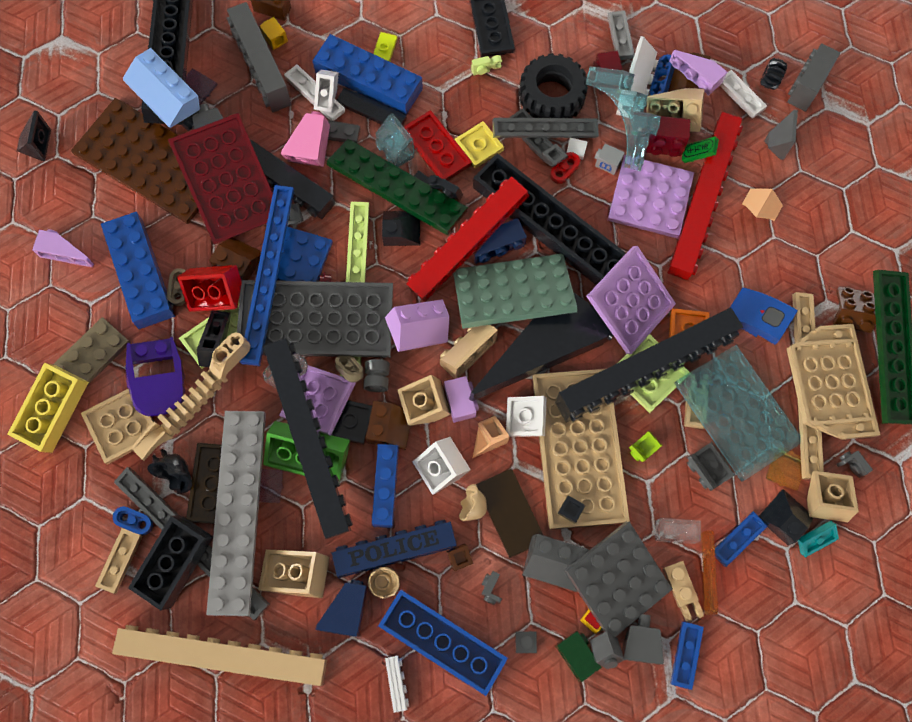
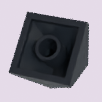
M33 111L22 130L17 152L40 161H45L51 128L38 111Z

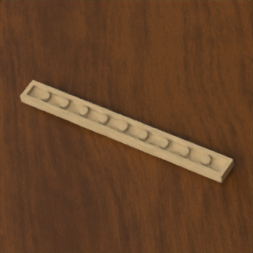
M795 292L792 295L793 308L798 310L793 318L795 342L815 329L813 294ZM798 403L802 479L811 480L813 471L824 472L822 431L803 424Z

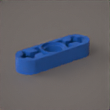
M669 54L663 55L658 61L649 90L650 95L665 93L669 90L675 69L669 62L671 58ZM663 75H666V76H667V77H666L664 80H662V81H659V80H658V79H659L661 76H663Z

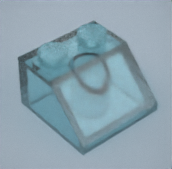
M391 113L375 133V144L380 151H384L388 162L400 167L414 158L413 139L395 115Z

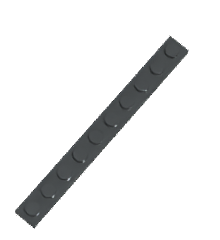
M126 467L114 481L161 530H163L171 516L179 515L131 467ZM210 545L197 564L209 577L212 558V547ZM252 587L250 617L253 620H257L270 603Z

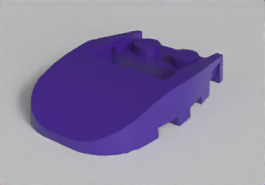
M173 337L142 343H127L126 383L132 404L142 415L168 414L166 410L169 407L174 411L177 409L174 405L177 401L181 404L184 401L181 397L185 394V373ZM173 359L175 372L135 378L134 364Z

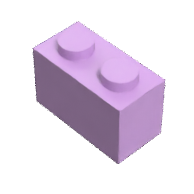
M467 376L444 381V389L453 423L475 418L479 407L477 400H469L473 385L471 381L468 382Z

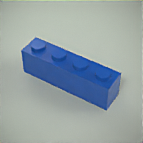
M378 444L372 513L373 527L393 528L399 456L398 445Z

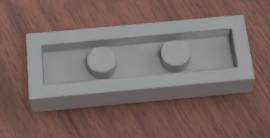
M625 11L608 12L607 18L614 51L618 50L620 60L633 59L635 54Z

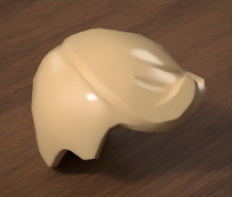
M471 484L466 488L467 497L460 503L462 505V511L459 514L461 521L480 519L487 511L485 496L478 490L476 484Z

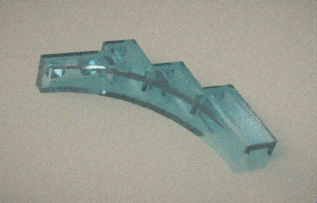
M590 66L586 85L605 92L614 101L623 118L627 136V153L624 167L641 171L645 152L649 144L650 135L657 134L661 117L644 112L648 95L631 91L635 74L624 70Z

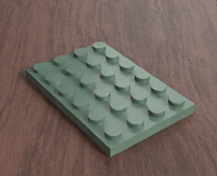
M563 254L459 268L453 273L462 329L577 312V304Z

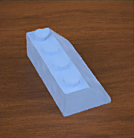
M151 48L134 58L123 77V81L169 128L200 110L198 95Z

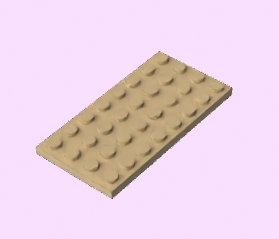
M605 369L532 375L534 396L547 397L545 436H539L549 530L630 522L614 403L610 405L605 403L599 406L600 409L592 414L587 412L582 415L583 418L576 422L571 420L567 423L555 404L559 392ZM568 495L586 505L575 524L557 514Z

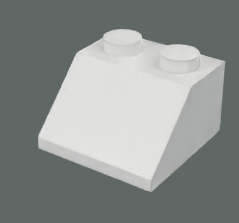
M451 437L436 441L412 461L432 495L456 482L471 470Z

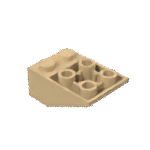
M685 88L647 96V115L690 119V131L700 132L705 89Z

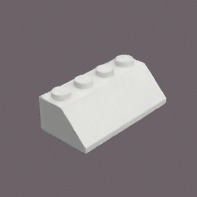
M640 36L616 112L617 115L634 119L636 114H642L645 106L642 101L647 99L650 90L647 89V85H651L654 74H651V72L656 70L659 61L656 60L657 51L642 36Z

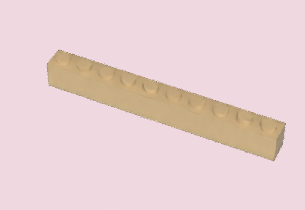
M126 625L125 629L118 628L112 654L317 686H323L327 660L322 659L323 655L310 653V657L302 656L301 651L290 650L289 654L281 653L282 648L269 647V651L261 650V645L249 644L248 648L240 647L241 642L229 640L228 644H220V639L208 637L207 641L199 640L200 636L187 634V638H181L179 633L167 631L166 635L158 634L159 630L146 628V632L138 631L139 627Z

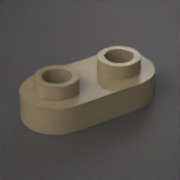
M180 268L173 270L169 276L167 298L174 306H181L186 303L177 276L185 272L184 269ZM181 295V298L176 300V297Z
M338 356L335 359V367L344 379L354 383L363 378V367L353 356Z

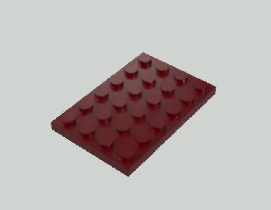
M239 113L168 139L214 245L267 224L273 193Z

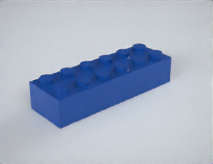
M332 34L328 36L312 60L315 73H318L320 70L339 72L338 84L405 115L408 114L423 90L421 76Z
M137 211L101 223L134 325L140 330L175 317L172 305L167 298V290L144 222Z
M402 590L399 591L378 625L381 629L485 696H487L508 659Z

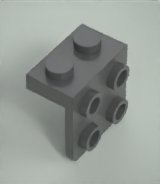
M712 442L687 457L689 468L699 474L701 485L710 491L735 476Z

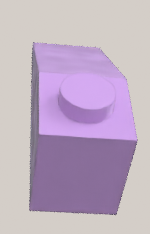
M50 229L47 231L39 230L32 249L39 257L93 267L92 261L60 236L58 232Z

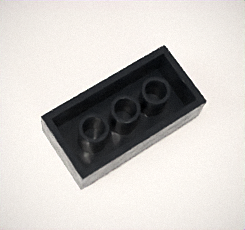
M182 515L171 516L128 589L160 611L172 608L211 543L213 536Z

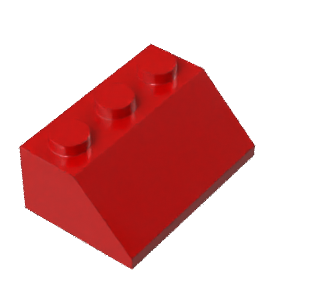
M237 265L190 268L177 276L189 312L230 310L238 307L242 281Z

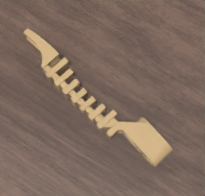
M240 333L229 335L214 350L209 370L201 373L205 379L202 382L197 379L195 383L198 387L196 389L191 387L189 389L191 394L189 396L184 394L181 397L184 400L182 404L177 401L174 404L177 407L175 411L169 407L166 410L170 415L168 418L160 414L157 418L163 424L159 425L153 422L131 449L145 461L159 445L172 439L175 434H178L180 432L179 429L182 426L185 427L188 424L187 421L189 419L192 420L194 414L201 410L200 407L203 404L206 405L208 403L207 400L215 395L214 392L222 388V381L224 383L228 381L226 378L227 373L250 351V343Z

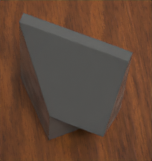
M793 110L768 133L764 140L768 148L781 160L785 159L796 142L798 110Z

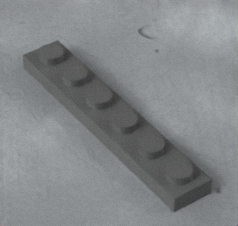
M493 118L492 120L493 138H597L599 136L598 118Z

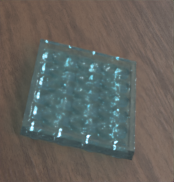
M737 345L674 383L741 482L801 444L800 434Z

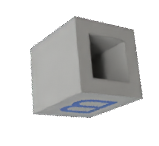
M605 143L602 149H598L594 157L597 159L595 167L615 175L625 152Z

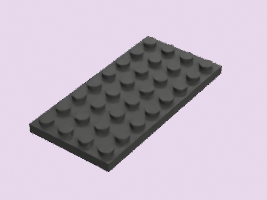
M241 280L237 333H240L243 337L245 336L256 280ZM277 281L265 345L286 338L290 343L293 342L297 354H294V356L391 358L392 335L385 317L393 309V283Z

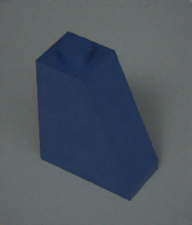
M351 580V583L344 584L316 625V630L359 637L368 588L363 585V581Z

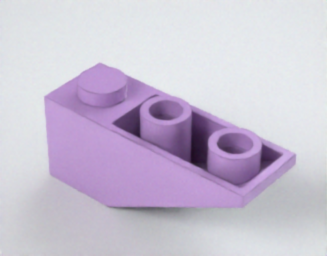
M678 50L673 51L669 61L674 68L681 71L699 89H705L704 92L708 95L723 83L728 73L715 61Z

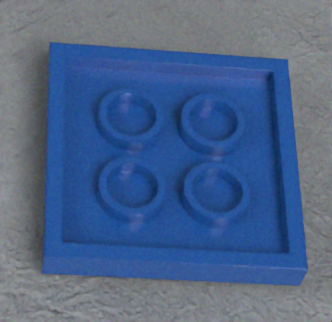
M287 227L277 281L318 282L333 243L332 239Z

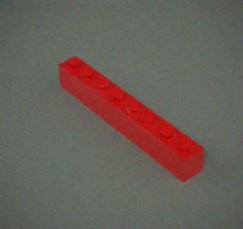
M512 176L508 180L505 179L500 184V189L496 193H491L486 199L487 202L483 206L477 207L473 212L474 215L469 220L466 219L461 224L460 229L448 237V242L443 247L439 246L434 252L435 255L430 260H425L421 265V269L408 278L406 284L422 301L426 302L529 197L528 191Z

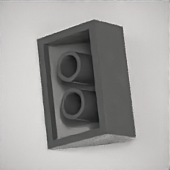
M540 534L533 535L522 576L578 592L564 570L587 553L589 549Z

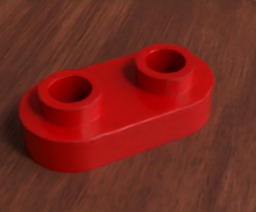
M566 153L568 157L551 169L550 177L553 182L557 184L566 182L578 169L580 157L576 153Z

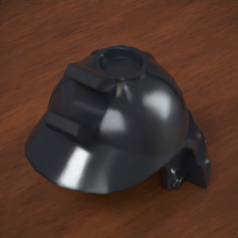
M161 449L162 458L152 455L153 463L148 465L147 468L151 475L167 479L170 490L177 491V494L190 491L193 480L188 471L187 462L180 455L167 454V451Z

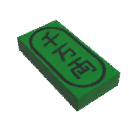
M715 136L687 144L681 160L684 163L716 155L719 139Z

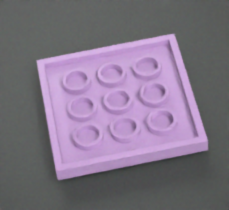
M624 155L607 221L678 239L694 172Z
M633 246L586 296L626 354H632L676 304L638 246Z

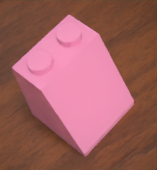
M315 111L312 114L306 113L281 151V155L288 162L324 167L330 123L325 116Z

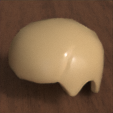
M389 567L377 568L369 576V589L374 596L382 599L394 596L400 587L399 576Z

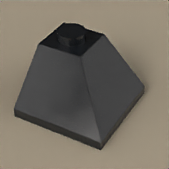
M383 211V246H420V219L406 211Z
M784 489L777 494L759 515L768 525V528L787 545L796 543L807 531L813 520L812 517H809V512Z

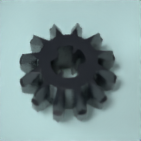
M771 59L762 74L761 85L773 90L778 88L787 70V63L781 59Z

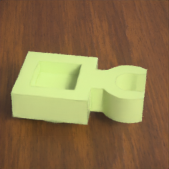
M496 55L490 59L489 56L473 59L471 65L473 76L483 75L490 72L492 68H501V56Z

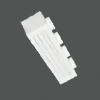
M399 656L385 658L394 713L405 711L409 707L408 698H405L407 689L406 685H403V680L405 679L404 671L401 672L400 666H403L402 659Z

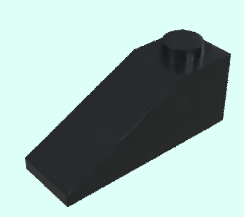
M211 311L197 347L199 366L210 367L214 350L227 338L231 312Z

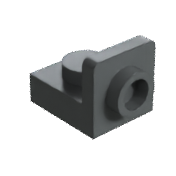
M850 451L839 457L841 461L836 464L840 467L848 463L850 470L859 478L873 471L859 451L852 454Z

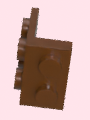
M838 287L836 292L840 307L833 320V324H854L855 330L872 333L876 325L874 294L870 291H860L850 287Z

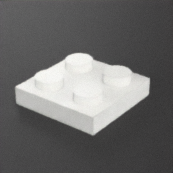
M508 397L506 431L509 437L545 436L547 397Z

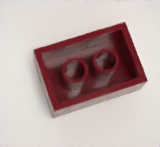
M636 114L629 132L628 151L651 153L653 155L662 154L671 157L682 156L690 139V119Z

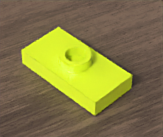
M380 32L373 54L390 62L397 42V36Z

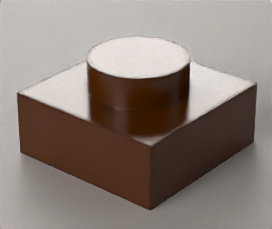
M465 543L446 551L454 571L473 564L468 546Z

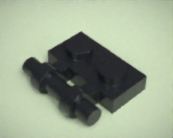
M431 175L428 178V183L433 189H441L447 197L461 200L463 193L458 186L436 175Z

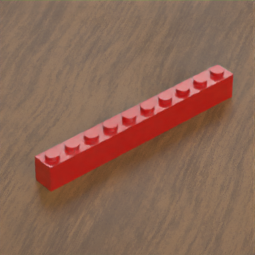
M721 112L712 135V137L716 136L719 139L717 153L704 160L667 271L668 274L685 280H689L691 275L696 274L698 269L696 261L701 258L704 250L701 248V245L706 242L709 235L706 232L707 227H711L714 219L711 214L712 211H716L719 201H716L717 196H721L724 188L721 183L726 180L729 172L726 168L731 165L734 157L731 155V152L735 151L738 144L736 137L740 136L743 126L740 125L741 117Z

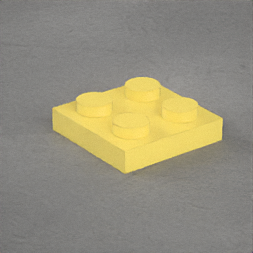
M484 121L454 139L472 161V166L475 169L493 158L497 153L499 154L504 151V146L497 138H493V132Z

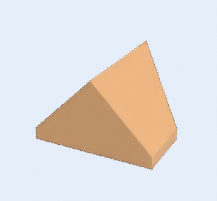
M750 189L742 203L756 217L775 221L783 207L773 189Z
M496 416L478 423L479 427L472 458L508 443L509 435Z

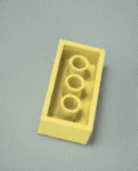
M44 363L7 435L40 452L53 453L89 382L56 365Z

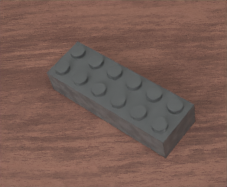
M247 2L227 9L229 17L226 18L231 33L237 41V46L243 54L244 61L249 67L253 80L255 79L259 93L262 94L265 106L270 107L272 113L291 106L285 81Z

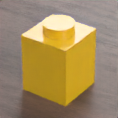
M274 17L259 25L264 39L273 50L288 42L285 30Z

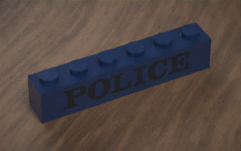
M440 520L434 522L435 526L431 527L426 525L417 526L415 531L408 533L407 530L398 531L392 537H387V535L378 536L375 538L376 541L369 543L367 540L355 543L356 546L348 548V545L337 547L336 551L331 552L336 576L342 578L455 548L457 544L451 521Z

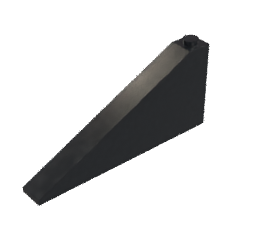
M574 293L577 312L533 318L472 390L469 400H477L603 345L607 339L611 341L614 335L595 308Z

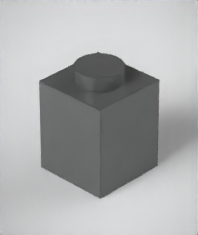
M606 631L590 640L597 664L606 669H611L625 660L618 638H614L611 633Z

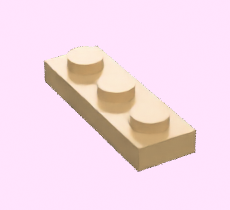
M123 528L121 529L95 587L117 594L142 539V535Z

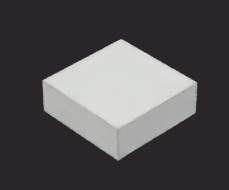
M570 138L567 153L574 152L583 160L587 141Z

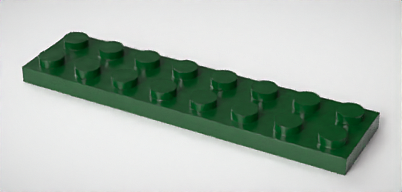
M347 139L327 160V166L445 235L451 232L467 212V206L453 198L447 197L446 194L439 190L433 189L427 183L350 139Z
M875 270L873 271L882 424L912 425V317L909 273Z

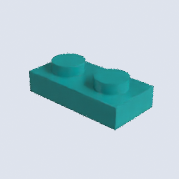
M829 521L801 536L798 540L800 553L806 558L839 540L837 525L833 521Z

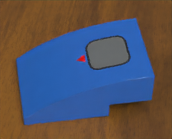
M743 287L730 306L741 322L743 330L755 337L759 335L774 345L780 341L798 311L771 296Z

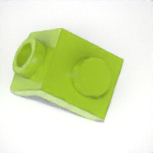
M648 431L629 447L631 449L630 454L635 460L644 462L663 445Z

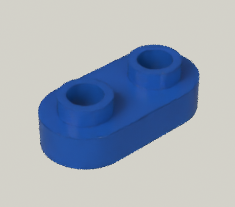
M122 506L113 513V522L117 526L133 533L146 535L153 528V521L147 515L131 508ZM127 514L128 519L126 521H123V516ZM142 522H145V523H146L145 528L141 529V528H140L141 523H142Z

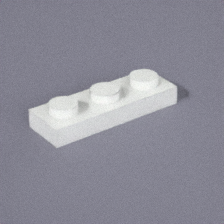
M732 70L727 73L720 87L752 119L763 112L767 105Z

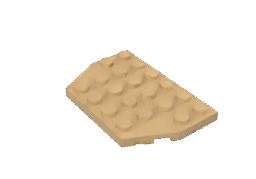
M854 324L819 326L787 348L803 424L841 440L880 435Z

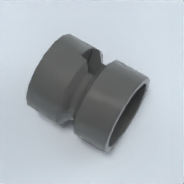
M379 359L367 360L364 371L367 374L364 379V390L370 392L388 391L389 378L386 376L390 372V363Z

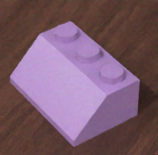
M443 299L396 306L385 317L398 352L448 342L449 314Z

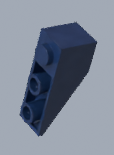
M517 218L502 224L476 252L474 263H485L492 257H500L510 250L521 249L526 244L527 236L519 219Z

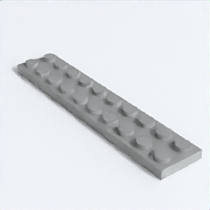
M225 411L206 613L208 616H250L266 419L264 411Z

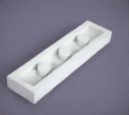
M296 64L284 74V77L314 105L316 81ZM335 100L332 112H320L330 121H335L345 112V108Z

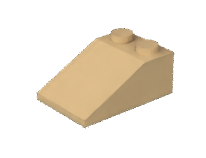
M266 549L258 590L302 597L323 598L329 557L317 552Z

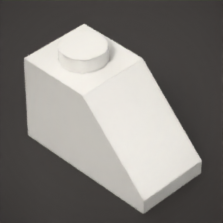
M320 70L316 73L314 110L332 112L337 93L339 72Z

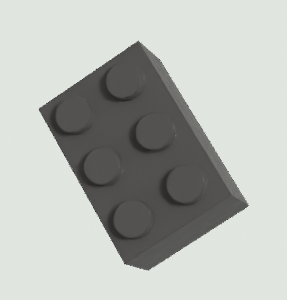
M822 43L818 49L814 48L788 93L790 98L787 103L806 112L820 91L840 52Z

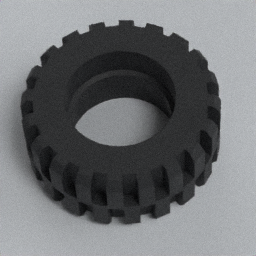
M551 53L548 56L541 55L538 57V60L533 59L529 65H526L520 80L519 101L532 118H573V116L576 117L580 113L588 90V78L585 77L586 73L583 68L580 69L581 65L578 62L574 63L572 58L563 57L564 55L562 54L557 56ZM545 82H557L562 84L568 90V93L561 97H550L543 94L538 89V86Z

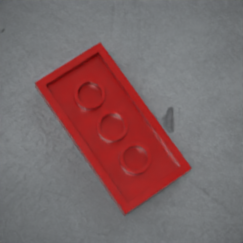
M431 110L401 128L402 133L435 175L441 179L448 181L472 165V161Z

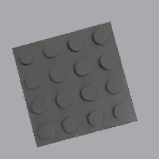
M630 522L623 523L564 570L602 630L611 633L614 638L639 618L640 614H644L672 590Z

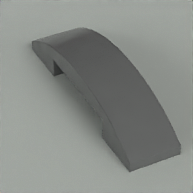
M523 108L509 118L532 117ZM522 138L539 158L552 167L568 157L557 143L553 145L548 138Z

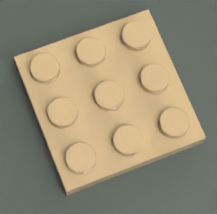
M129 389L81 413L106 465L133 452L132 446L154 422L151 416L142 415L135 409L130 398Z

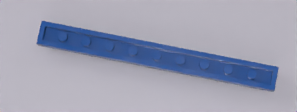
M274 186L244 336L250 343V351L239 361L241 364L261 365L263 346L265 345L294 194L293 187Z

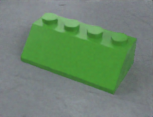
M274 421L267 432L263 465L305 476L289 425ZM319 432L321 437L324 436L327 443V448H325L327 456L330 455L333 461L332 473L337 475L340 482L348 457L350 440Z

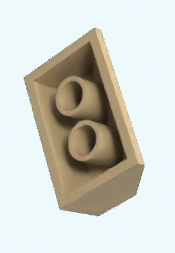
M485 325L468 328V333L464 337L460 336L450 350L446 349L440 355V366L454 379L459 378L496 343L498 330L495 327Z

